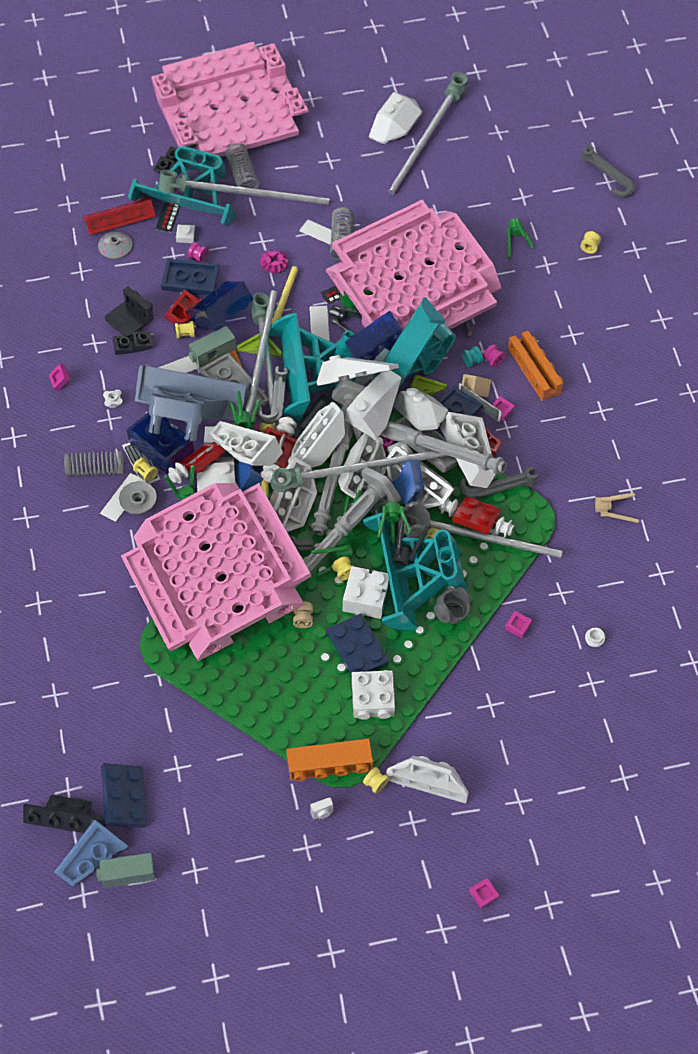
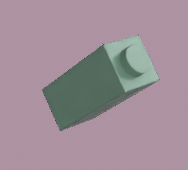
M225 326L189 344L190 352L188 355L190 360L196 362L200 368L228 352L236 350V339L228 327Z
M151 853L99 861L100 868L96 869L97 880L102 882L103 888L155 880Z

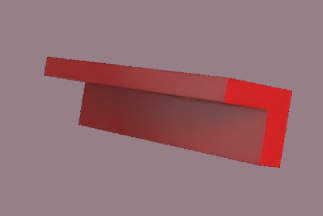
M145 198L82 217L84 222H86L89 235L155 217V212L151 199Z

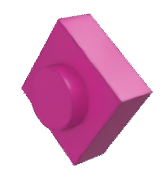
M59 364L49 374L52 386L56 390H60L70 380L66 366Z
M501 396L492 404V406L501 411L500 420L502 421L514 411L515 407Z
M514 611L505 625V630L523 638L532 620Z
M488 878L469 889L471 896L480 909L499 899L498 893Z

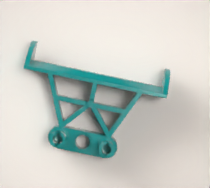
M181 146L175 151L178 162L171 168V171L176 172L178 175L183 171V174L186 175V180L191 181L187 170L191 171L193 169L204 173L192 181L207 183L211 180L212 184H218L217 178H225V165L220 156ZM199 159H204L201 163H197ZM133 179L128 194V199L131 201H137L143 194H147L181 207L223 215L221 224L226 227L230 226L236 218V214L230 204H227L226 207L220 206L218 191L185 187V194L181 196L160 191L158 189L159 183L155 188L141 185L137 179ZM194 190L213 195L214 204L192 199Z
M426 297L422 299L383 361L399 365V368L391 370L402 377L399 387L409 374L421 370L426 375L433 373L456 339L455 334L445 324L446 320ZM376 373L375 376L373 377V379L371 380V382H372L380 373Z
M297 313L283 316L270 326L269 336L280 337L284 369H288L286 382L290 405L282 411L281 418L290 417L295 422H300L310 403V394L339 385L340 382L317 386V380L323 362L327 361L329 357L340 355L341 358H353L350 344L355 338V334L352 331L346 330L342 338L335 344L299 328ZM302 345L309 349L310 356L303 355ZM306 370H312L314 381L307 383Z
M382 513L363 519V524L372 530L378 531ZM386 518L381 541L396 613L383 617L382 623L394 629L416 630L418 627L414 611L445 585L462 587L465 591L468 589L467 582L464 581L459 557L461 552L457 548L455 539L447 530L443 529L437 531L433 539L424 538L414 556V564L408 566L396 564L393 562L398 529L395 526V544H392L391 522ZM403 537L402 546L413 550L419 538ZM436 556L440 572L428 568ZM417 576L420 590L411 596L408 579ZM426 576L432 578L428 583Z

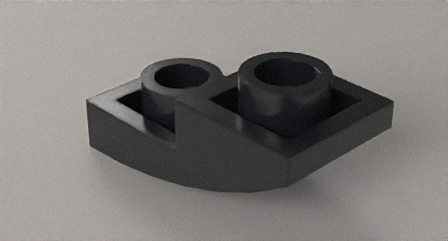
M170 146L165 156L159 158L153 171L160 173L162 170H171L178 162L175 156L177 148Z
M132 332L130 337L114 336L112 340L115 355L131 354L153 348L150 332Z

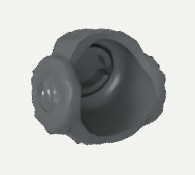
M410 502L405 505L404 513L409 523L411 534H408L405 525L403 534L409 538H420L426 526L430 527L431 525L430 514L423 503ZM400 517L399 520L397 521V522H398V530H399V528H400V523H401L402 517Z
M462 587L445 590L437 598V604L434 607L435 615L441 622L459 623L469 614L470 595Z

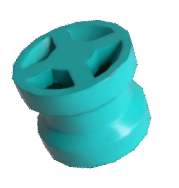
M477 346L472 347L471 350L462 351L463 361L468 368L472 367L475 363L480 364L483 362L482 353Z

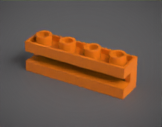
M528 330L522 332L520 339L516 335L509 337L508 350L541 401L561 394L564 385L563 379L555 372L554 365L548 361L544 350L538 346L536 338Z
M369 739L286 749L290 780L304 781L312 777L322 779L328 775L345 776L352 772L361 774L372 770L373 767Z

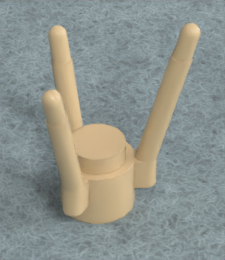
M635 493L611 497H595V512H600L601 516L639 523L638 519L607 512L611 510V501L634 497Z

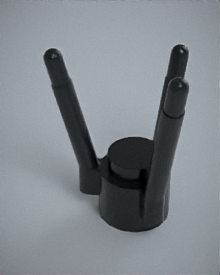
M333 305L329 312V318L333 319V324L339 326L344 331L349 329L341 324L340 321L346 319L347 312L355 313L352 317L362 319V315L358 314V310Z
M401 520L396 538L394 563L408 565L409 561L414 560L417 550L430 529L429 526H426L410 553L409 548L402 546L405 521Z

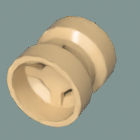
M303 601V606L293 610L295 614L293 625L295 627L308 628L313 625V617L311 616L313 605L309 602Z

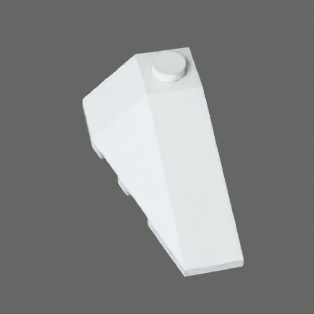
M340 355L329 357L330 361L323 362L317 386L397 369L399 365L349 357L341 358Z
M391 370L381 372L347 408L345 421L377 440L387 427L402 377Z
M222 421L209 433L210 437L236 459L250 465L272 466L283 453L275 436Z

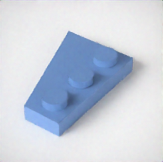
M94 820L54 872L73 886L92 873L100 865L99 861L113 858V855L120 850L123 851L128 845Z

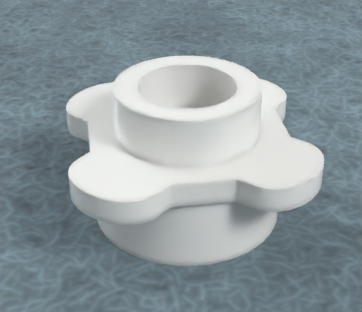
M105 391L103 393V397L106 400L104 402L105 406L115 408L121 405L123 402L120 398L121 391Z

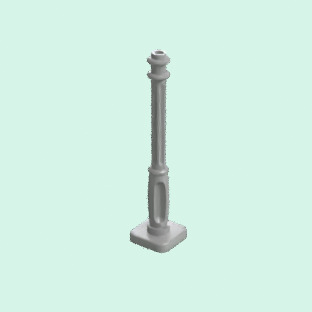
M349 380L341 381L332 393V399L343 404L341 410L344 413L345 435L333 450L329 468L342 466L345 451L349 448L348 444L354 432L352 425L345 421L346 411L355 398L366 388ZM339 474L326 477L318 512L314 513L316 520L311 524L315 535L323 536L329 530L327 522L331 520L329 513Z
M388 421L386 429L381 434V436L394 441L413 445L414 447L422 446L482 466L484 471L491 469L494 474L504 473L507 467V463L502 457L496 459L490 453L484 455L423 435L421 431H416L396 422ZM352 426L358 441L364 432Z
M365 467L361 474L368 484V489L349 508L344 516L339 519L338 523L334 524L335 528L315 550L333 548L343 536L348 535L379 499L399 503L401 497L392 482L386 476ZM311 553L306 558L304 563L309 572L314 569L327 553Z

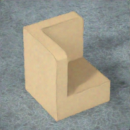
M464 374L462 385L478 396L488 397L491 379Z

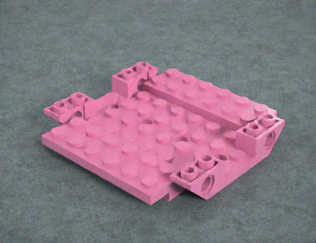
M250 42L162 66L163 74L151 77L157 101L178 147L195 144L197 150L220 157L226 156L227 148L234 143H242L247 149L299 135V130L292 117L308 112V108L297 87L292 88L286 77L285 64L275 44L259 47L258 51L255 43ZM240 145L234 146V147H232V148L228 151V153L230 152V154H231L232 152H234V151H236V150L243 149V148H236V149L232 150V149L235 148V147H243V146H240Z
M423 200L332 243L333 249L342 262L327 268L326 272L343 297L347 295L350 297L362 315L363 326L380 350L396 342L424 297L431 302L446 320L445 324L450 329L497 306V301L492 294L502 287L492 261L456 213L444 211L437 215L432 208H428ZM462 246L464 249L457 250L455 249V247ZM429 260L433 261L434 264L427 265L425 264V262ZM400 275L404 279L396 280L394 277ZM369 290L372 291L373 294L368 296L365 295L364 292Z
M214 483L147 518L134 536L138 547L121 555L168 650L171 652L190 642L189 646L197 661L232 644L231 635L266 617L268 623H271L303 606L304 603L295 588L291 587L312 577L259 483L243 492L236 483ZM187 515H194V518L192 520H184ZM204 544H210L208 550L201 551V547ZM219 575H227L224 581H217ZM236 606H244L240 613L234 612Z

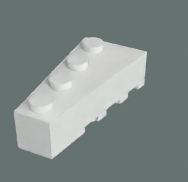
M448 412L440 426L448 443L484 455L492 454L482 418ZM456 458L471 486L487 488L496 475L491 469L484 471L482 466Z

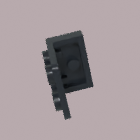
M127 286L123 289L124 302L105 315V321L123 336L130 337L132 332L139 331L151 322L154 316L151 302L143 299L136 290H132Z

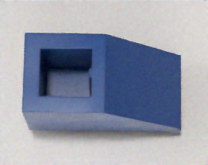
M417 459L406 461L401 467V473L392 482L401 497V502L405 505L410 502H416L424 489L420 463Z
M239 462L234 466L235 483L242 492L258 483L261 486L263 466L250 465L244 462Z

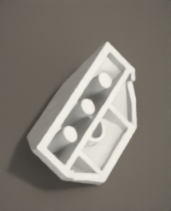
M393 92L377 113L369 138L385 144L390 140L407 135L422 114L417 102L410 97Z
M416 388L400 391L393 404L419 431L438 429L439 424L448 414V409L434 397Z
M332 402L318 411L297 439L292 455L288 459L289 463L295 457L310 465L311 468L322 465L341 442L345 435L344 413L336 403Z
M363 433L350 450L344 465L386 459L383 439L378 437L375 440ZM387 466L373 468L372 470L384 475ZM363 470L343 473L338 478L341 490L354 499L358 490H361V497L368 489V484L361 474Z
M396 445L387 458L410 454ZM419 461L424 489L416 502L423 503L426 509L444 505L455 489L443 477ZM404 463L387 466L389 479L393 481L399 476Z
M234 456L221 457L219 460L209 463L203 472L197 473L198 492L214 483H235Z
M295 457L286 467V469L299 468L301 473L312 471L310 465ZM282 477L278 479L280 483L286 482ZM314 479L302 480L301 487L289 488L284 492L273 491L269 502L287 532L304 526L317 494Z
M412 756L387 770L386 776L389 777L391 782L465 804L467 802L468 790L455 768L445 762L437 763L430 761L429 758L424 756Z

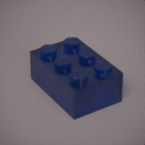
M225 281L187 312L197 329L218 330L224 326V322L236 317L238 311L246 309L254 299L244 281Z
M389 310L345 341V344L354 358L373 361L384 349L389 351L392 349L391 346L395 344L405 326L400 318Z
M148 412L127 429L128 441L163 472L168 474L170 467L176 468L175 463H180L194 452L193 441L184 439L186 434L166 417H162L160 434L148 432L151 419Z

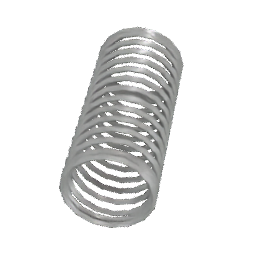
M242 143L230 145L226 150V156L237 187L249 185L255 181L253 184L255 187L252 189H257L259 182L246 146ZM237 145L243 146V147H235V148H233L232 150H234V149H236V148H243V149L236 150V151L232 152L231 154H230V152L228 153V151H229L232 147H234V146H237ZM237 151H244V152L236 153V154H234V155L231 157V155H232L233 153L237 152ZM253 180L251 183L241 184V183H246V182H249V181Z
M345 207L337 208L332 213L330 255L339 261L342 260L334 256L338 255L333 252L335 250L332 247V243L343 238L338 236L352 234L354 228V213ZM339 212H347L350 213L352 216L348 214H336ZM339 215H347V216L351 217V219L348 218V217H338V218H335V217H337V216H339ZM339 218H347V219H349V220H337V219H339Z
M106 451L105 473L104 453L101 452V472L100 455L97 452L98 470L96 472L95 452H93L94 467L92 473L91 453L89 452V474L86 452L84 453L85 473L83 472V455L80 453L81 472L79 473L78 453H76V474L74 470V453L72 452L71 459L70 454L65 453V474L67 477H72L73 474L74 476H85L86 474L89 476L90 473L92 476L94 474L102 476L103 473L107 475V472L109 475L111 473L113 475L115 473L123 475V453L118 451L117 470L116 451H114L115 468L113 471L112 452L110 451L109 472L108 452Z

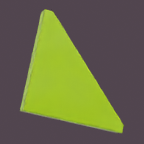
M260 333L237 345L236 350L257 354L261 339ZM268 336L270 356L282 357L281 350Z
M415 375L410 388H416L432 396L445 391L447 384Z

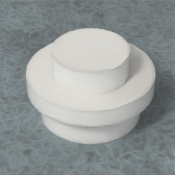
M592 628L586 632L585 640L588 645L599 647L605 641V634L599 628Z

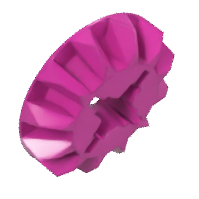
M275 249L271 252L268 250L266 254H262L260 259L262 268L270 273H279L288 266L287 254H283L282 250L279 252Z

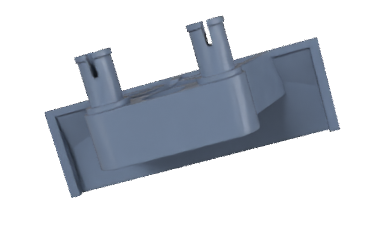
M142 364L139 366L135 401L150 404L149 415L151 419L148 432L160 434L162 417L185 421L187 428L184 439L196 441L198 424L202 420L218 418L234 420L229 403L233 402L238 414L237 391L241 392L242 408L245 411L251 383H235Z

